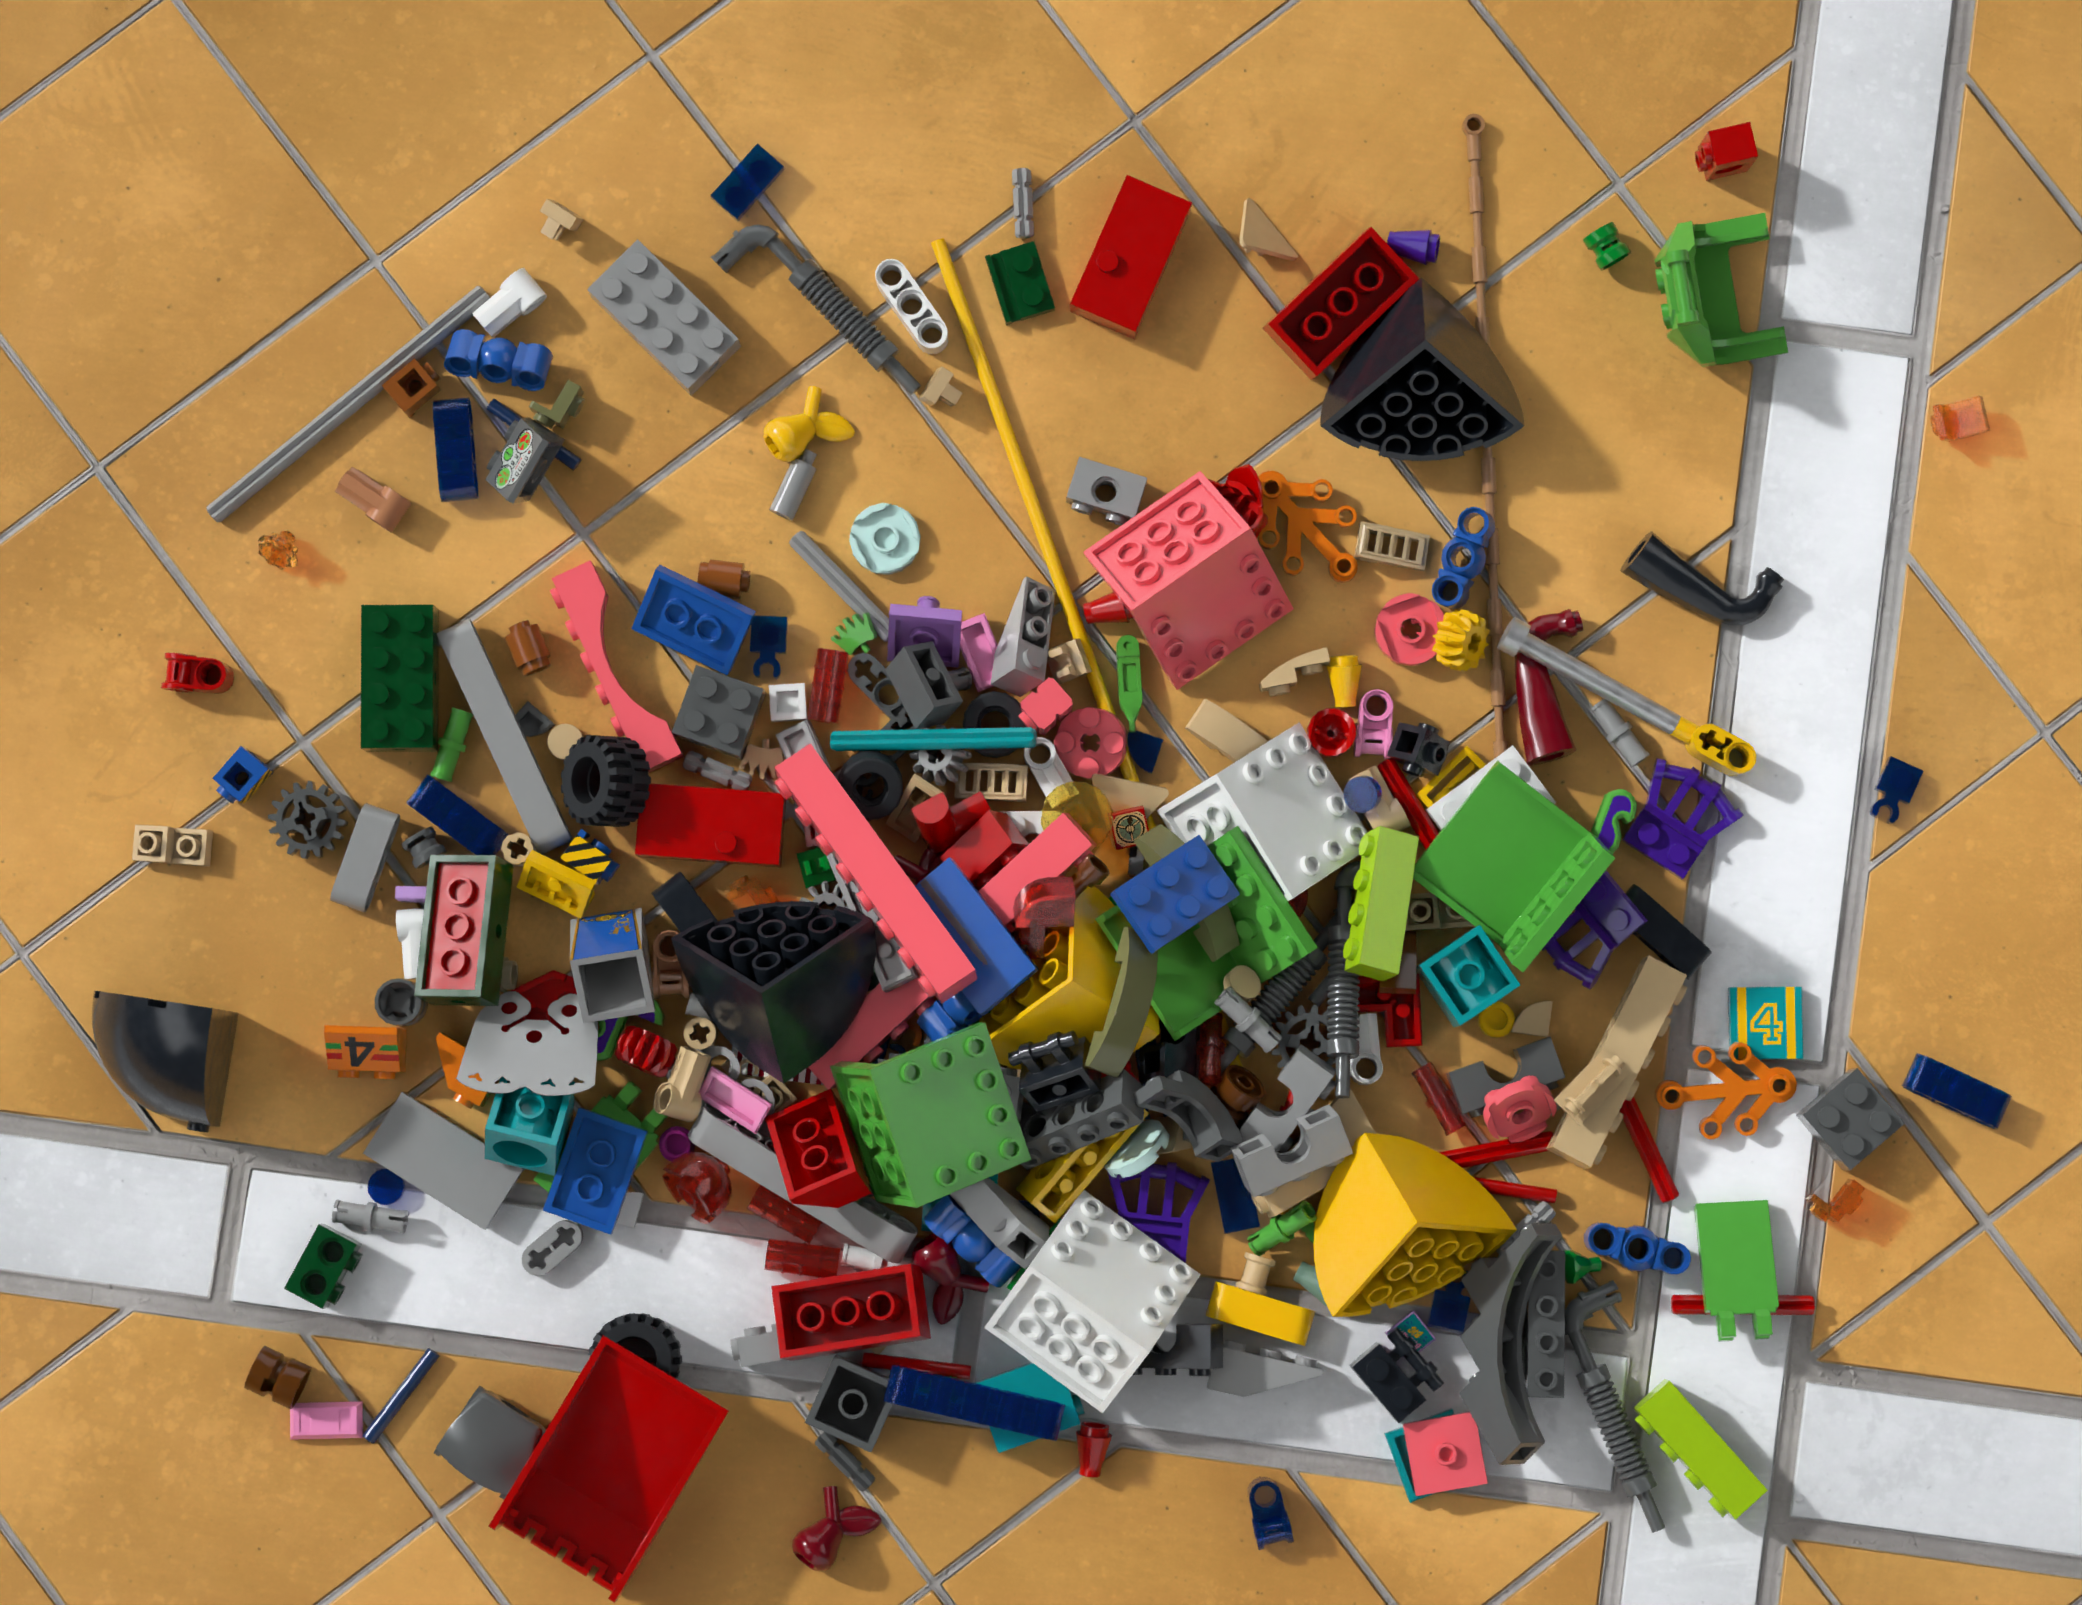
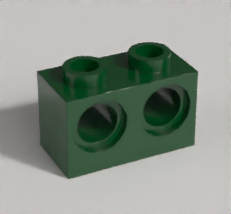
M318 1224L284 1289L321 1309L328 1308L330 1303L336 1305L345 1290V1286L341 1282L347 1271L353 1273L363 1254L358 1252L362 1243L326 1224ZM333 1241L340 1243L344 1250L343 1257L338 1262L331 1261L326 1253L328 1245ZM316 1273L322 1275L326 1280V1288L321 1294L314 1293L309 1286L311 1277Z

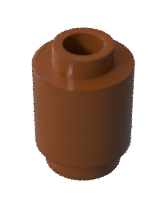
M710 559L709 563H700L697 583L726 597L740 599L742 592L749 591L751 572L745 571L744 563Z
M529 620L509 627L510 634L505 636V640L517 669H522L524 676L538 673L551 666L548 659L551 655L538 624L530 625Z

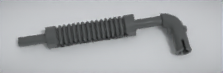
M757 224L747 226L739 232L735 230L732 233L734 236L715 255L711 256L721 269L728 273V270L748 251L752 253L758 246L768 247L792 272L788 280L799 291H802L801 294L806 296L808 301L811 300V304L815 306L817 311L820 310L821 315H825L824 318L826 320H830L829 323L834 325L836 330L839 329L841 335L844 334L843 337L848 339L849 344H853L852 347L854 349L858 348L857 352L859 354L863 353L862 357L864 359L867 358V361L877 372L885 368L910 395H913L921 387V384L895 359L899 349L890 340H886L885 335H881V330L876 331V325L871 326L872 321H867L868 317L866 315L862 316L863 312L858 311V307L853 306L854 303L852 301L848 302V296L843 297L844 292H839L840 288L834 287L835 283L830 282V278L825 277L826 274L824 272L820 273L821 269L812 259L802 263L778 238L779 233L772 228Z
M1361 861L1352 862L1343 867L1336 877L1334 889L1337 890V925L1328 928V944H1330L1328 946V951H1330L1328 953L1330 958L1328 959V964L1330 965L1328 966V978H1330L1328 979V984L1330 986L1327 988L1329 991L1327 997L1330 999L1327 1001V1004L1330 1006L1327 1007V1011H1329L1327 1014L1329 1018L1327 1024L1330 1026L1327 1027V1031L1330 1033H1327V1038H1329L1327 1041V1057L1336 1059V1098H1350V1059L1359 1056V1041L1356 1039L1359 1038L1357 1032L1360 1030L1357 1026L1360 1024V1021L1357 1020L1360 1017V1014L1357 1013L1360 1010V1007L1357 1006L1360 1004L1358 1000L1360 997L1358 993L1360 987L1357 986L1360 984V980H1358L1360 975L1344 971L1346 959L1343 957V949L1350 935L1351 924L1348 922V916L1352 907V891L1355 890L1353 886L1354 878L1360 869Z
M1337 908L1333 910L1335 915L1313 940L1318 948L1279 972L1278 975H1274L1273 980L1269 979V985H1264L1265 990H1260V995L1255 997L1256 1001H1251L1252 1006L1250 1007H1256L1261 1012L1260 1017L1271 1027H1273L1272 1022H1277L1276 1017L1280 1018L1282 1016L1280 1012H1285V1007L1290 1006L1289 1001H1294L1293 996L1297 997L1299 995L1298 991L1302 992L1303 990L1302 986H1307L1306 981H1311V976L1316 975L1315 970H1320L1328 960L1323 951L1329 945L1328 928L1337 925ZM1234 1022L1235 1027H1230L1222 1036V1040L1227 1046L1202 1075L1211 1084L1217 1081L1238 1054L1247 1058L1256 1048L1254 1044L1256 1042L1245 1031L1241 1033L1236 1028V1022Z
M1611 1280L1609 1283L1588 1292H1578L1577 1297L1570 1301L1565 1309V1335L1569 1336L1582 1366L1583 1372L1576 1375L1581 1389L1586 1390L1583 1394L1588 1397L1586 1399L1587 1403H1591L1589 1408L1594 1409L1592 1415L1596 1416L1595 1422H1599L1597 1427L1601 1428L1600 1434L1605 1435L1603 1441H1608L1605 1446L1610 1448L1608 1453L1613 1454L1611 1460L1615 1461L1613 1463L1614 1467H1618L1616 1469L1617 1473H1621L1619 1476L1620 1480H1624L1622 1485L1627 1497L1637 1496L1651 1531L1654 1533L1665 1528L1650 1492V1489L1656 1487L1657 1483L1652 1472L1647 1471L1649 1465L1645 1464L1646 1458H1642L1644 1453L1639 1451L1641 1446L1636 1445L1639 1442L1638 1439H1633L1636 1434L1631 1432L1633 1427L1628 1426L1630 1420L1626 1419L1627 1413H1623L1625 1408L1620 1407L1622 1401L1617 1400L1619 1394H1614L1617 1389L1612 1388L1614 1382L1609 1381L1611 1376L1606 1364L1596 1365L1581 1330L1584 1328L1583 1322L1594 1317L1592 1313L1617 1302H1622L1620 1292H1615L1605 1297L1606 1294L1618 1290L1616 1283Z

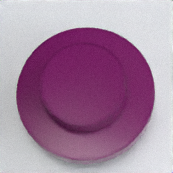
M675 1126L667 1129L661 1135L659 1149L664 1158L678 1163L692 1156L695 1144L688 1138V1129Z

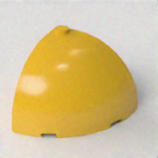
M1076 873L1057 892L1051 894L1045 900V904L1048 907L1076 879ZM1095 886L1092 888L1087 887L1026 951L1039 970L990 1010L991 1013L988 1012L980 1018L979 1022L986 1023L1000 1064L1021 1070V1064L1017 1066L1010 1064L1008 1053L1018 1050L1021 1044L1030 1041L1035 1044L1047 1040L1048 1035L1056 1032L1064 1034L1075 1031L1078 1039L1086 1036L1091 1043L1094 1031H1103L1121 964L1114 962L1117 952L1095 920V918L1115 905ZM1032 918L1029 919V921L1026 923L1024 928L1017 936L1016 941L1035 922V920H1033ZM1150 1005L1146 1022L1133 1052L1146 1043L1153 1041L1159 1035V1016L1152 1005Z
M1364 1133L1355 1140L1352 1146L1353 1154L1344 1157V1160L1334 1169L1319 1202L1313 1243L1314 1262L1319 1287L1333 1317L1370 1314L1372 1311L1371 1307L1385 1303L1391 1309L1423 1297L1467 1273L1464 1269L1465 1265L1479 1255L1481 1258L1489 1257L1517 1229L1495 1198L1473 1176L1446 1156L1407 1138Z

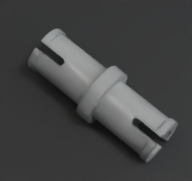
M1603 699L1590 708L1589 712L1593 714L1608 735L1606 740L1609 744L1612 742L1615 744L1629 763L1630 768L1636 766L1650 755L1630 730L1633 726L1629 721L1624 722L1610 701Z
M1231 986L1226 988L1218 996L1219 998L1215 1000L1214 1003L1237 1023L1236 1028L1241 1033L1245 1031L1263 1048L1264 1052L1268 1053L1279 1043L1277 1041L1282 1039V1036L1260 1017L1261 1012L1256 1007L1251 1008L1233 991Z
M336 1200L334 1203V1208H337V1211L332 1212L333 1223L363 1226V1229L367 1231H373L374 1228L405 1233L407 1225H404V1222H408V1210L382 1208L373 1202L363 1205Z

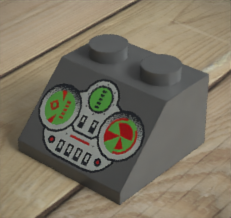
M526 417L521 418L519 422L516 420L512 422L504 436L508 441L502 452L496 451L487 465V469L490 472L485 480L512 504L531 499L565 441L564 438L532 418Z

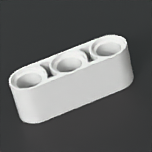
M896 259L882 261L875 271L876 284L879 291L923 352L927 354L942 352L948 343V330L944 321L900 261ZM890 270L897 271L902 276L900 282L893 286H889L882 281L883 275ZM909 299H915L921 303L922 307L918 313L909 315L902 310L903 304ZM936 328L942 333V337L936 343H927L922 338L925 330Z

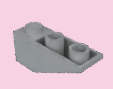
M1029 577L1023 579L995 651L991 685L1021 697L1044 682L1055 589Z
M990 1178L949 1194L995 1246L1024 1269L1031 1264L1049 1238V1225Z
M1225 1340L1223 1346V1368L1211 1369L1207 1388L1245 1397L1322 1376L1324 1370L1316 1367L1317 1360L1296 1356L1295 1362L1281 1359L1282 1352L1260 1348L1259 1354L1245 1351L1246 1344Z

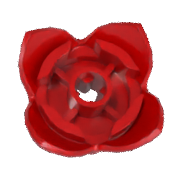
M1250 464L1235 468L1228 474L1224 484L1208 479L1250 526L1257 539L1262 529L1268 523V516L1263 511L1262 483L1254 468Z

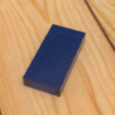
M1234 1158L1211 1162L1224 1234L1260 1227L1257 1208L1252 1200L1251 1193L1243 1184Z

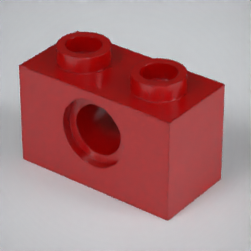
M1750 122L1708 131L1698 146L1699 151H1695L1697 169L1699 172L1704 171L1706 181L1748 172L1758 158Z

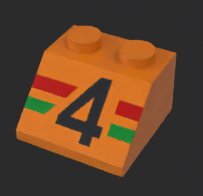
M324 1025L328 1070H338V1077L359 1078L360 1071L374 1072V1079H396V1072L405 1073L407 1029L397 1027Z

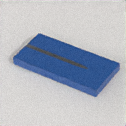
M949 857L915 885L916 889L975 968L977 980L961 991L980 1015H986L1039 970L953 858Z

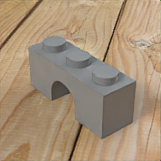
M1301 1044L1277 1078L1291 1090L1293 1104L1286 1110L1274 1111L1259 1102L1239 1127L1243 1141L1245 1142L1260 1134H1264L1272 1143L1275 1152L1285 1153L1294 1141L1289 1136L1298 1125L1296 1119L1314 1111L1311 1109V1106L1317 1098L1320 1097L1325 1100L1335 1087L1336 1082L1332 1078L1335 1075L1336 1069Z
M1329 1104L1296 1119L1301 1132L1300 1140L1296 1147L1288 1152H1275L1272 1143L1264 1134H1260L1230 1148L1243 1184L1253 1197L1270 1195L1285 1183L1304 1180L1311 1175V1172L1324 1166L1338 1165L1344 1160V1157L1353 1154L1340 1116Z

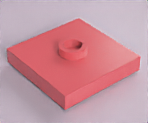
M1470 1412L1402 1423L1415 1496L1488 1484L1478 1426Z

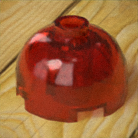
M692 1151L683 1153L663 1169L666 1173L662 1175V1179L677 1203L683 1199L695 1210L690 1216L703 1224H710L729 1204L732 1197V1183L728 1176L730 1168L718 1158H713L707 1153Z

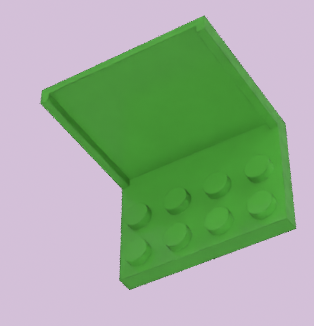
M1497 760L1417 860L1413 879L1475 927L1480 925L1486 935L1499 944L1511 964L1524 972L1613 862L1615 857L1598 837Z
M1236 826L1209 844L1208 848L1240 893L1238 897L1227 904L1236 926L1240 945L1212 962L1193 933L1200 928V925L1196 924L1158 950L1156 982L1151 1005L1174 1041L1222 1010L1214 1002L1225 990L1223 985L1225 975L1234 967L1244 965L1256 972L1262 984L1318 948L1239 826ZM1118 905L1095 918L1117 952L1124 927L1132 929L1133 927Z
M985 1022L976 1023L878 1064L841 1061L830 1066L877 1202L918 1208L1031 1160Z

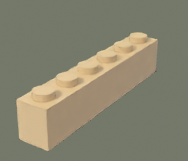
M1650 955L1641 960L1591 1059L1592 1061L1602 1049H1605L1612 1057L1616 1055L1624 1062L1623 1068L1629 1073V1076L1580 1126L1564 1112L1546 1148L1547 1150L1583 1169L1590 1168L1593 1163L1596 1165L1600 1163L1607 1150V1146L1603 1142L1608 1132L1614 1133L1623 1118V1114L1619 1111L1625 1099L1630 1101L1637 1091L1639 1082L1635 1079L1640 1069H1646L1654 1057L1655 1050L1651 1047L1656 1037L1662 1038L1670 1025L1671 1018L1667 1017L1672 1005L1678 1006L1686 993L1687 987L1683 985L1687 977L1686 974Z

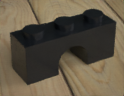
M1159 1018L1161 1029L1160 1043L1140 1047V1083L1146 1084L1149 1079L1157 1076L1167 1078L1178 1070L1184 1071L1196 1078L1197 1027L1174 1041Z
M1177 1324L1174 1346L1167 1352L1156 1342L1133 1375H1142L1143 1368H1155V1375H1177V1369H1189V1376H1211V1369L1223 1368V1324Z

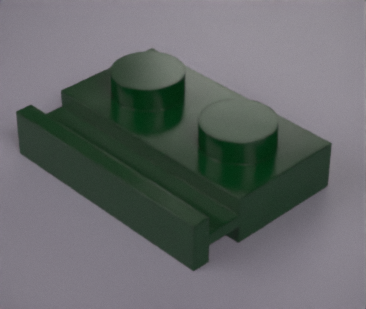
M1034 241L1000 251V253L985 256L1006 325L1055 311L1054 302Z

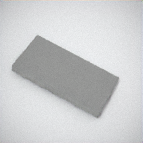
M401 1092L363 1152L369 1158L484 1230L488 1228L524 1171V1168L485 1159V1143L404 1092Z

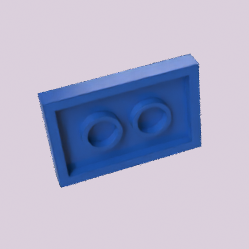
M659 565L655 569L631 629L728 675L733 668L756 611Z
M1197 835L1115 889L1110 895L1148 951L1153 954L1234 900L1240 893L1201 836Z
M582 1107L578 1108L543 1211L610 1235L613 1234L648 1131Z

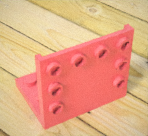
M1201 471L1083 552L1088 562L1130 611L1169 681L1176 690L1294 609L1250 526Z

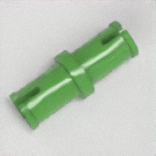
M454 707L451 709L452 712L443 738L439 737L437 744L440 745L433 770L430 773L433 777L452 782V776L460 753L465 752L466 745H464V741L473 717L472 713Z
M1302 1201L1285 1214L1272 1217L1270 1224L1248 1236L1247 1240L1249 1241L1250 1249L1254 1254L1262 1256L1280 1242H1289L1294 1238V1233L1316 1221L1317 1216H1315L1314 1208L1307 1201Z

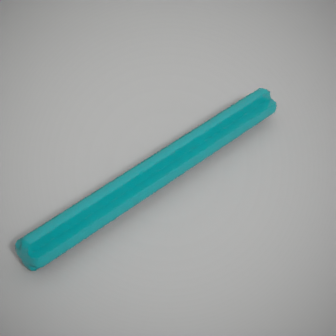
M1031 727L833 731L830 735V747L835 751L1034 748L1037 744V732Z

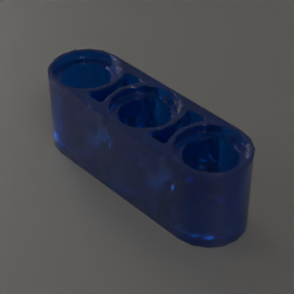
M470 398L433 400V422L441 502L478 499L477 465Z
M428 774L406 802L475 855H496L501 849L504 839L509 835Z
M1916 1053L1902 1084V1087L1910 1092L1998 1130L2012 1098L2010 1094L1918 1053Z

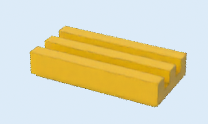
M1466 746L1416 796L1428 809L1453 790L1476 766L1481 769L1486 764ZM1467 756L1471 762L1430 800L1427 794Z

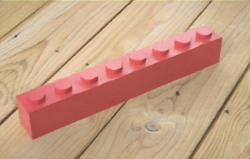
M811 743L775 766L778 780L774 783L786 800L791 797L797 804L798 808L794 811L806 828L812 825L818 833L815 840L826 856L830 853L834 855L839 862L835 868L845 883L848 884L852 881L860 891L855 895L867 912L873 909L880 920L876 924L888 941L894 938L901 949L897 953L908 969L913 966L921 975L918 983L929 998L935 995L942 1004L976 981V970Z

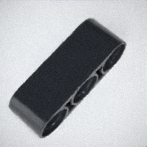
M680 871L652 892L656 901L680 932L709 918H713L714 923L718 922Z
M1633 884L1625 894L1647 919V922L1634 932L1633 935L1670 967L1686 974V979L1689 980L1710 956L1711 950L1644 890Z

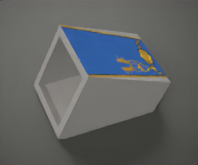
M642 908L582 917L581 919H571L570 964L583 1023L655 1012L649 944Z

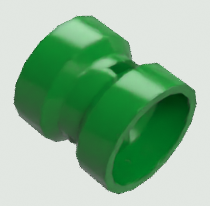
M1614 222L1598 228L1583 239L1587 249L1595 253V262L1600 271L1613 266L1631 254L1627 244L1621 242L1618 238V229Z

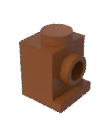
M414 358L382 386L410 418L415 414L416 410L441 391L436 384L441 378L428 362L421 366ZM415 382L422 383V389L416 394L411 393V385Z

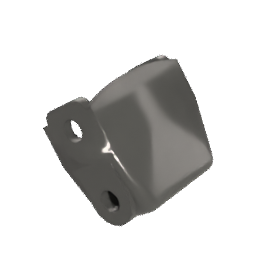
M479 1386L437 1445L434 1454L437 1456L442 1455L456 1470L475 1483L494 1492L501 1493L499 1497L504 1500L546 1429L541 1423L494 1392Z

